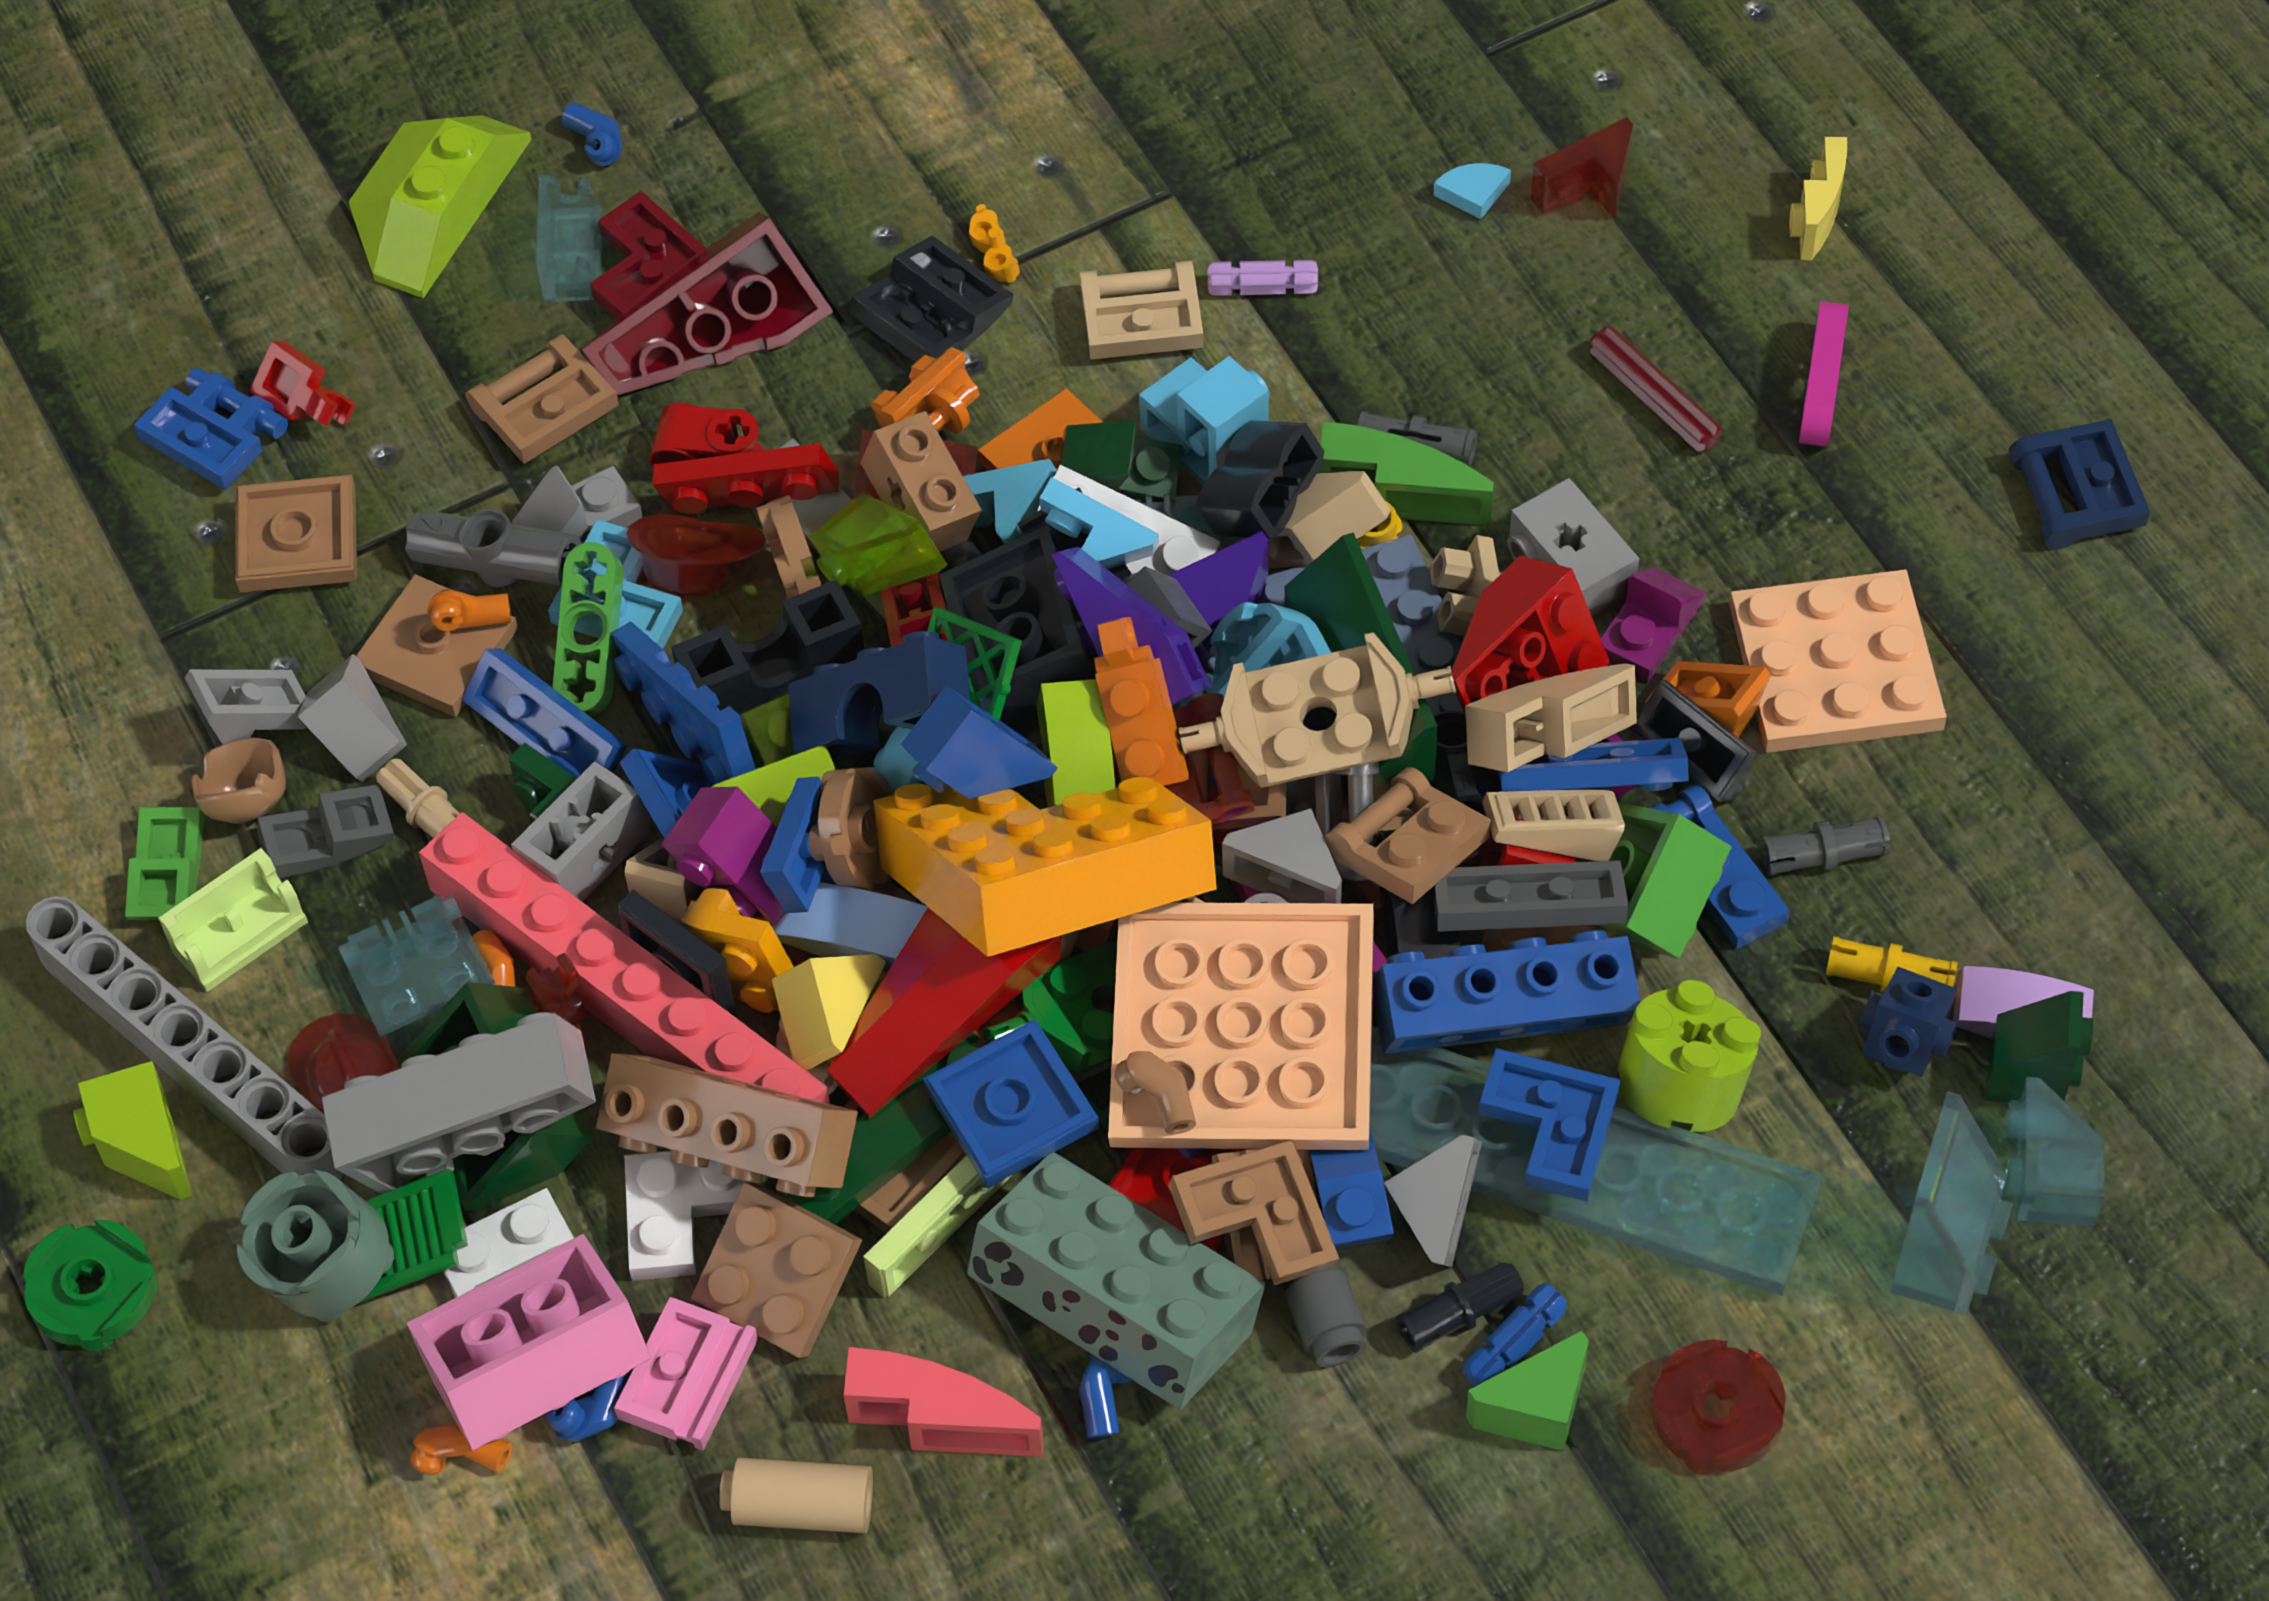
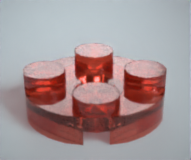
M1703 1340L1681 1348L1667 1360L1654 1388L1651 1414L1658 1436L1675 1456L1684 1461L1688 1469L1698 1474L1706 1475L1715 1471H1734L1756 1463L1777 1443L1782 1430L1786 1394L1779 1374L1761 1354L1750 1348L1747 1354L1738 1348L1727 1347L1728 1341ZM1715 1393L1721 1401L1731 1398L1736 1405L1730 1408L1728 1417L1718 1418L1715 1415L1711 1416L1703 1410L1707 1406L1706 1395Z

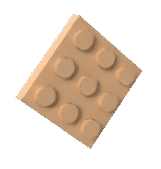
M1907 570L1731 591L1729 607L1743 663L1749 666H1764L1771 674L1756 711L1765 753L1944 730L1947 716Z

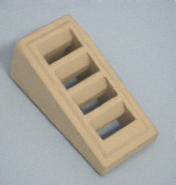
M1574 789L1487 792L1482 801L1486 816L1491 819L1490 829L1493 839L1498 843L1595 862L1609 861L1624 832V820L1613 791Z

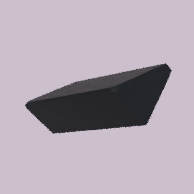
M1662 679L1638 714L1637 723L1630 726V729L1643 740L1681 738L1688 757V776L1718 801L1736 800L1742 791L1756 751L1668 680Z

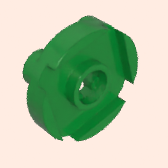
M94 1220L96 1226H83L75 1229L73 1224H69L54 1230L37 1244L29 1255L24 1267L23 1279L26 1283L24 1299L37 1327L57 1342L70 1346H81L87 1351L106 1349L113 1343L114 1339L130 1331L146 1314L158 1290L157 1276L154 1272L150 1256L141 1239L127 1227L109 1220ZM98 1272L104 1273L100 1280L102 1285L99 1289L92 1293L79 1294L80 1289L75 1282L79 1276L83 1274L86 1277L92 1278Z

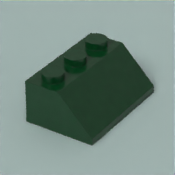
M466 982L397 1061L401 1068L402 1063L409 1058L420 1055L437 1056L459 1048V1043L467 1037L477 1034L495 1035L517 1027V1022L523 1017L535 1014V1010L523 987ZM580 1109L533 1133H518L511 1130L504 1134V1147L486 1156L461 1154L453 1158L455 1170L453 1173L458 1196L464 1210L476 1211L558 1176L594 1137L582 1110Z

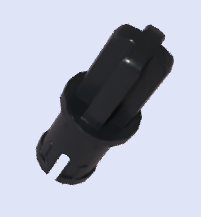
M1500 1263L1458 1286L1452 1281L1444 1285L1443 1293L1420 1306L1397 1315V1326L1409 1348L1414 1353H1418L1440 1338L1463 1327L1468 1331L1475 1328V1319L1521 1296L1524 1292V1284L1518 1271L1512 1264Z

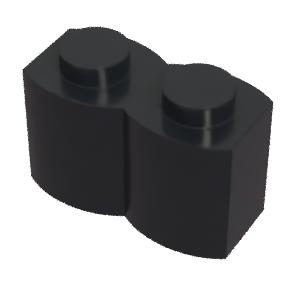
M1251 420L1244 424L1233 437L1228 447L1224 464L1217 467L1207 478L1198 498L1197 509L1215 536L1248 538L1263 531L1267 539H1272L1289 522L1296 505L1297 495L1303 493L1310 486L1316 474H1318L1325 451L1307 423Z

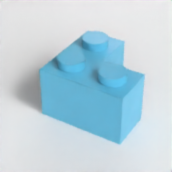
M1230 356L1209 371H1206L1190 357L1139 394L1140 429L1151 439L1182 445L1180 466L1201 485H1204L1210 474L1217 467L1224 464L1228 447L1237 431L1244 424L1251 420L1269 421V390L1260 375L1253 370L1246 371Z

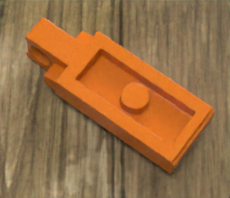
M1123 617L1098 624L1104 656L1094 658L1097 671L1095 677L1110 731L1121 782L1135 777L1153 778L1162 786L1188 780L1189 774L1160 658L1154 659L1150 645L1138 647L1131 617Z

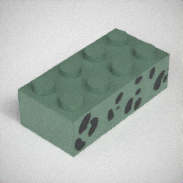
M1055 1152L1046 1156L977 1223L967 1275L1100 1360L1107 1362L1108 1365L1179 1410L1190 1401L1252 1334L1265 1287V1282L1202 1243L1196 1242L1191 1244L1186 1233Z

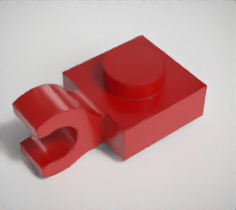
M271 341L250 388L252 394L272 403L273 408L289 420H304L308 413L313 419L323 425H329L332 418L342 425H347L356 406L346 396L322 387L320 383L326 369L286 341Z

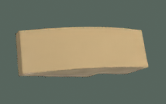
M1624 663L1557 675L1519 685L1466 705L1468 764L1510 772L1545 754L1567 758L1636 724L1635 665Z

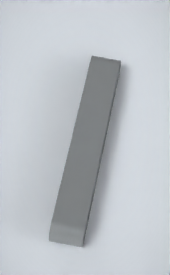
M54 896L45 898L32 907L26 918V929L41 963L55 978L280 1172L284 1174L295 1171L300 1175L316 1173L314 1170L326 1171L339 1180L343 1177L344 1173L334 1168L326 1119L321 1111L74 901L66 897ZM67 933L61 938L53 939L59 934ZM110 967L103 973L93 975L96 971L100 969ZM151 1003L144 1009L134 1010L141 1004ZM194 1038L186 1045L176 1046L177 1043L184 1039ZM237 1074L228 1082L217 1083L219 1079L226 1075ZM274 1110L280 1111L277 1115L270 1119H259L262 1115H264L267 1112ZM311 1148H323L321 1152L314 1156L302 1157L303 1153Z

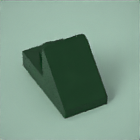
M1131 420L1066 426L1059 466L1062 465L1133 500L1167 507L1175 501L1182 445L1135 436L1137 422Z

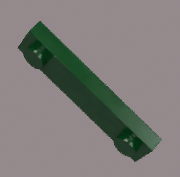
M973 1032L869 1119L865 1114H862L856 1119L842 1188L816 1187L814 1197L798 1196L777 1190L778 1195L836 1225L951 1132V1129L927 1093L923 1078L985 1046L986 1043Z

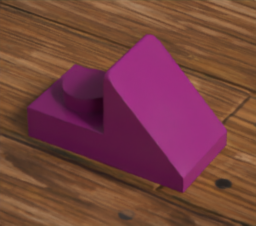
M1655 567L1632 573L1628 580L1626 603L1601 637L1602 644L1610 661L1609 664L1618 665L1626 663L1635 665V677L1648 683L1704 602L1706 592Z

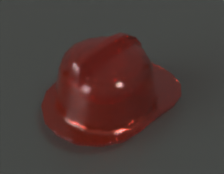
M653 515L640 518L630 524L626 532L629 544L641 553L643 569L649 583L667 591L692 596H700L715 590L724 581L730 562L755 555L764 548L767 541L764 533L752 526L701 521L678 515Z
M336 1013L318 1018L304 1027L292 1042L288 1056L291 1076L299 1093L324 1115L322 1097L343 1090L346 1082L361 1076L379 1077L400 1069L382 1031L374 1022L358 1014Z

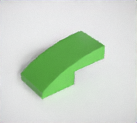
M139 807L136 858H129L125 909L127 920H159L160 916L196 892L205 814L198 807Z

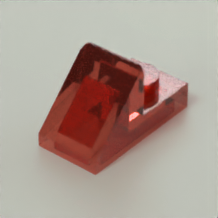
M1626 117L1533 163L1530 199L1542 214L1562 204H1571L1577 201L1584 193L1590 191L1612 218L1617 216L1630 161L1633 132L1632 122Z

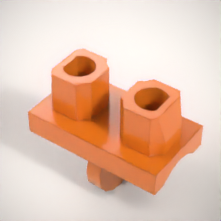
M951 347L938 359L924 355L911 367L909 375L911 383L900 393L885 390L874 399L871 407L879 426L883 428L923 411L927 412L937 432L946 428L953 433H960L969 426L971 420L966 407L980 393L966 371V358L963 351Z

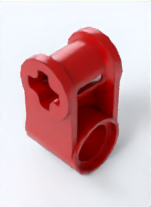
M687 403L668 404L662 409L649 456V463L654 469V464L764 450L762 445L757 442L759 439L758 423L753 415L741 409L699 407ZM737 424L742 427L744 436H739Z

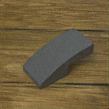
M379 784L320 793L318 808L258 817L257 835L261 848L270 857L279 878L315 871L355 858L392 841L394 835Z

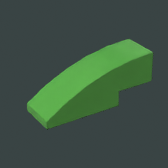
M1323 421L1320 445L1325 452L1318 474L1365 471L1383 499L1393 506L1400 519L1491 526L1494 482L1473 468L1432 447L1396 434L1363 426Z

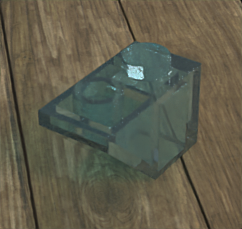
M2026 1077L2020 1100L2009 1101L2006 1121L2007 1138L2017 1139V1157L2009 1156L2006 1169V1195L2017 1196L2016 1220L2095 1227L2104 1200V1139L2040 1078Z

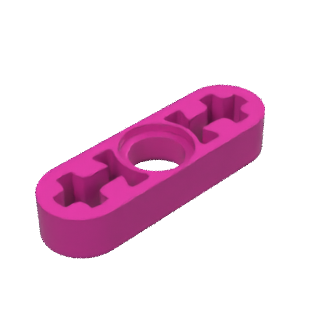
M1820 300L1799 443L1828 447L1849 304Z

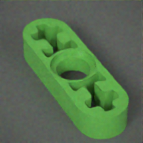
M587 542L576 546L568 554L564 563L553 676V689L590 717L603 712L609 705L613 695L615 670L612 660L616 658L617 651L611 632L619 628L624 576L623 566L619 558L607 547L596 542ZM594 558H597V561L607 568L605 575L600 574L595 577L593 594L600 600H605L604 605L589 601L591 585L581 575L582 569L592 567ZM579 596L585 599H589L577 602V598ZM589 614L600 616L603 622V632L600 638L590 645L577 644L573 634L577 621ZM574 654L585 659L600 658L598 664L587 660L586 678L593 682L596 688L594 692L585 693L583 702H580L579 698L570 692L571 685L581 684L584 666L578 661L572 660V655Z

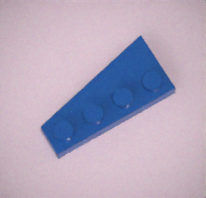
M631 621L611 632L618 657L612 660V665L618 678L627 690L631 691L637 688L641 692L643 703L657 724L660 725L666 721L671 726L672 735L687 758L690 759L696 755L701 760L703 771L712 786L755 770L740 716L730 706L720 711L717 707L719 701L716 694L705 685L697 689L689 671L679 662L671 665L664 649Z

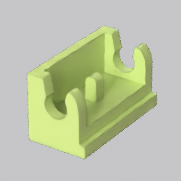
M262 848L159 917L172 953L206 992L308 923L292 885L288 880L283 883L280 881L270 857Z

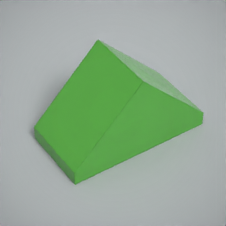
M1583 1331L1469 1389L1466 1419L1471 1427L1564 1451L1586 1366L1589 1340Z

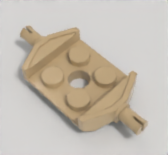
M1374 632L1364 634L1367 644L1364 646L1246 672L1243 662L1237 663L1232 668L1221 708L1222 716L1216 717L1217 721L1215 722L1211 721L1179 728L1184 754H1188V752L1222 744L1224 752L1231 751L1249 777L1260 788L1400 757L1407 745L1413 709L1419 708L1418 699L1451 692L1456 693L1451 667L1448 666L1444 669L1417 674L1416 676H1412V673L1405 674L1404 668ZM1317 707L1330 708L1337 714L1334 723L1322 731H1313L1303 725L1305 715Z

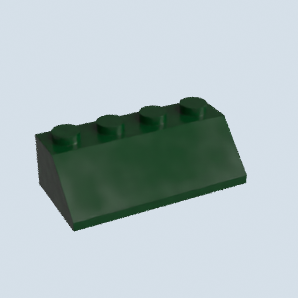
M1354 532L1342 535L1284 586V607L1296 610L1309 617L1318 627L1331 653L1367 645L1364 634L1374 632L1404 668L1405 674L1412 673V676H1416ZM1426 698L1418 699L1419 708L1413 709L1408 741L1402 756L1378 761L1379 773L1373 774V803L1390 789L1391 780L1406 767H1413L1419 770L1427 778L1430 786L1434 788L1437 724ZM1320 707L1317 709L1320 731L1329 728L1336 719L1337 714L1330 708ZM1341 775L1342 785L1348 793V775Z

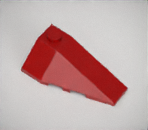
M927 908L859 1017L843 1052L836 1055L829 1065L827 1074L870 1119L1060 960L1062 935L987 957L930 908Z

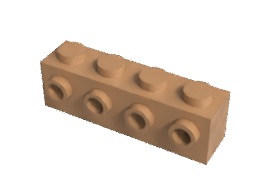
M611 1053L596 1129L620 1135L618 1146L645 1153H656L657 1146L672 1149L670 1160L673 1162L708 1168L709 1160L725 1164L723 1175L750 1182H761L763 1174L778 1179L776 1190L798 1196L814 1197L816 1187L842 1188L858 1111L649 1056Z

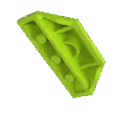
M483 115L403 123L349 200V206L374 280L424 298L532 140L530 132Z

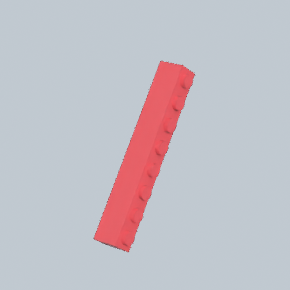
M461 812L419 852L430 891L481 930L490 929L494 931L506 949L646 1056L830 1104L828 1088L825 1084L465 813Z

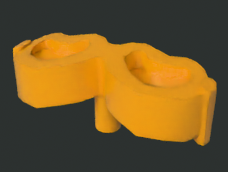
M979 204L976 207V213L970 221L969 235L971 243L979 251L986 253L983 263L985 274L995 281L1012 283L1016 281V277L1020 274L1018 261L1013 257L1011 247L1006 245L1004 231L999 226L996 213L986 209L984 204Z

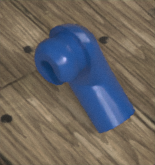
M571 102L566 107L562 116V126L586 137L587 145H584V150L590 160L599 166L611 165L617 161L623 148L617 121L576 102Z
M1093 1354L1079 1387L1087 1439L1120 1433L1112 1384H1124L1131 1380Z
M631 1369L622 1377L609 1380L594 1388L590 1396L577 1401L572 1399L565 1406L547 1412V1423L555 1431L557 1437L566 1441L578 1442L612 1427L617 1421L614 1407L633 1370Z

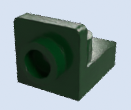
M525 742L508 758L515 782L513 790L520 801L532 810L529 814L530 824L577 779Z

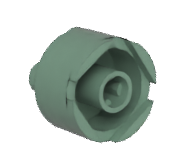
M314 1170L316 1173L300 1175L295 1171L280 1174L262 1186L244 1209L240 1221L245 1226L242 1246L237 1243L239 1263L243 1271L253 1282L291 1310L324 1322L336 1320L345 1311L360 1303L373 1290L381 1275L386 1273L392 1266L394 1249L389 1243L386 1225L377 1210L338 1178L326 1171Z

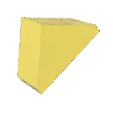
M877 954L810 958L772 979L792 1059L795 1063L807 1071L843 1052L886 964L884 959Z

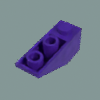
M1080 547L1059 551L1052 555L1058 567L1054 571L1056 584L1063 597L1070 603L1074 602L1084 623L1080 627L1082 638L1089 653L1094 658L1104 656L1097 625L1123 617H1131L1138 647L1150 645L1154 659L1160 658L1172 706L1211 688L1210 682L1184 629Z

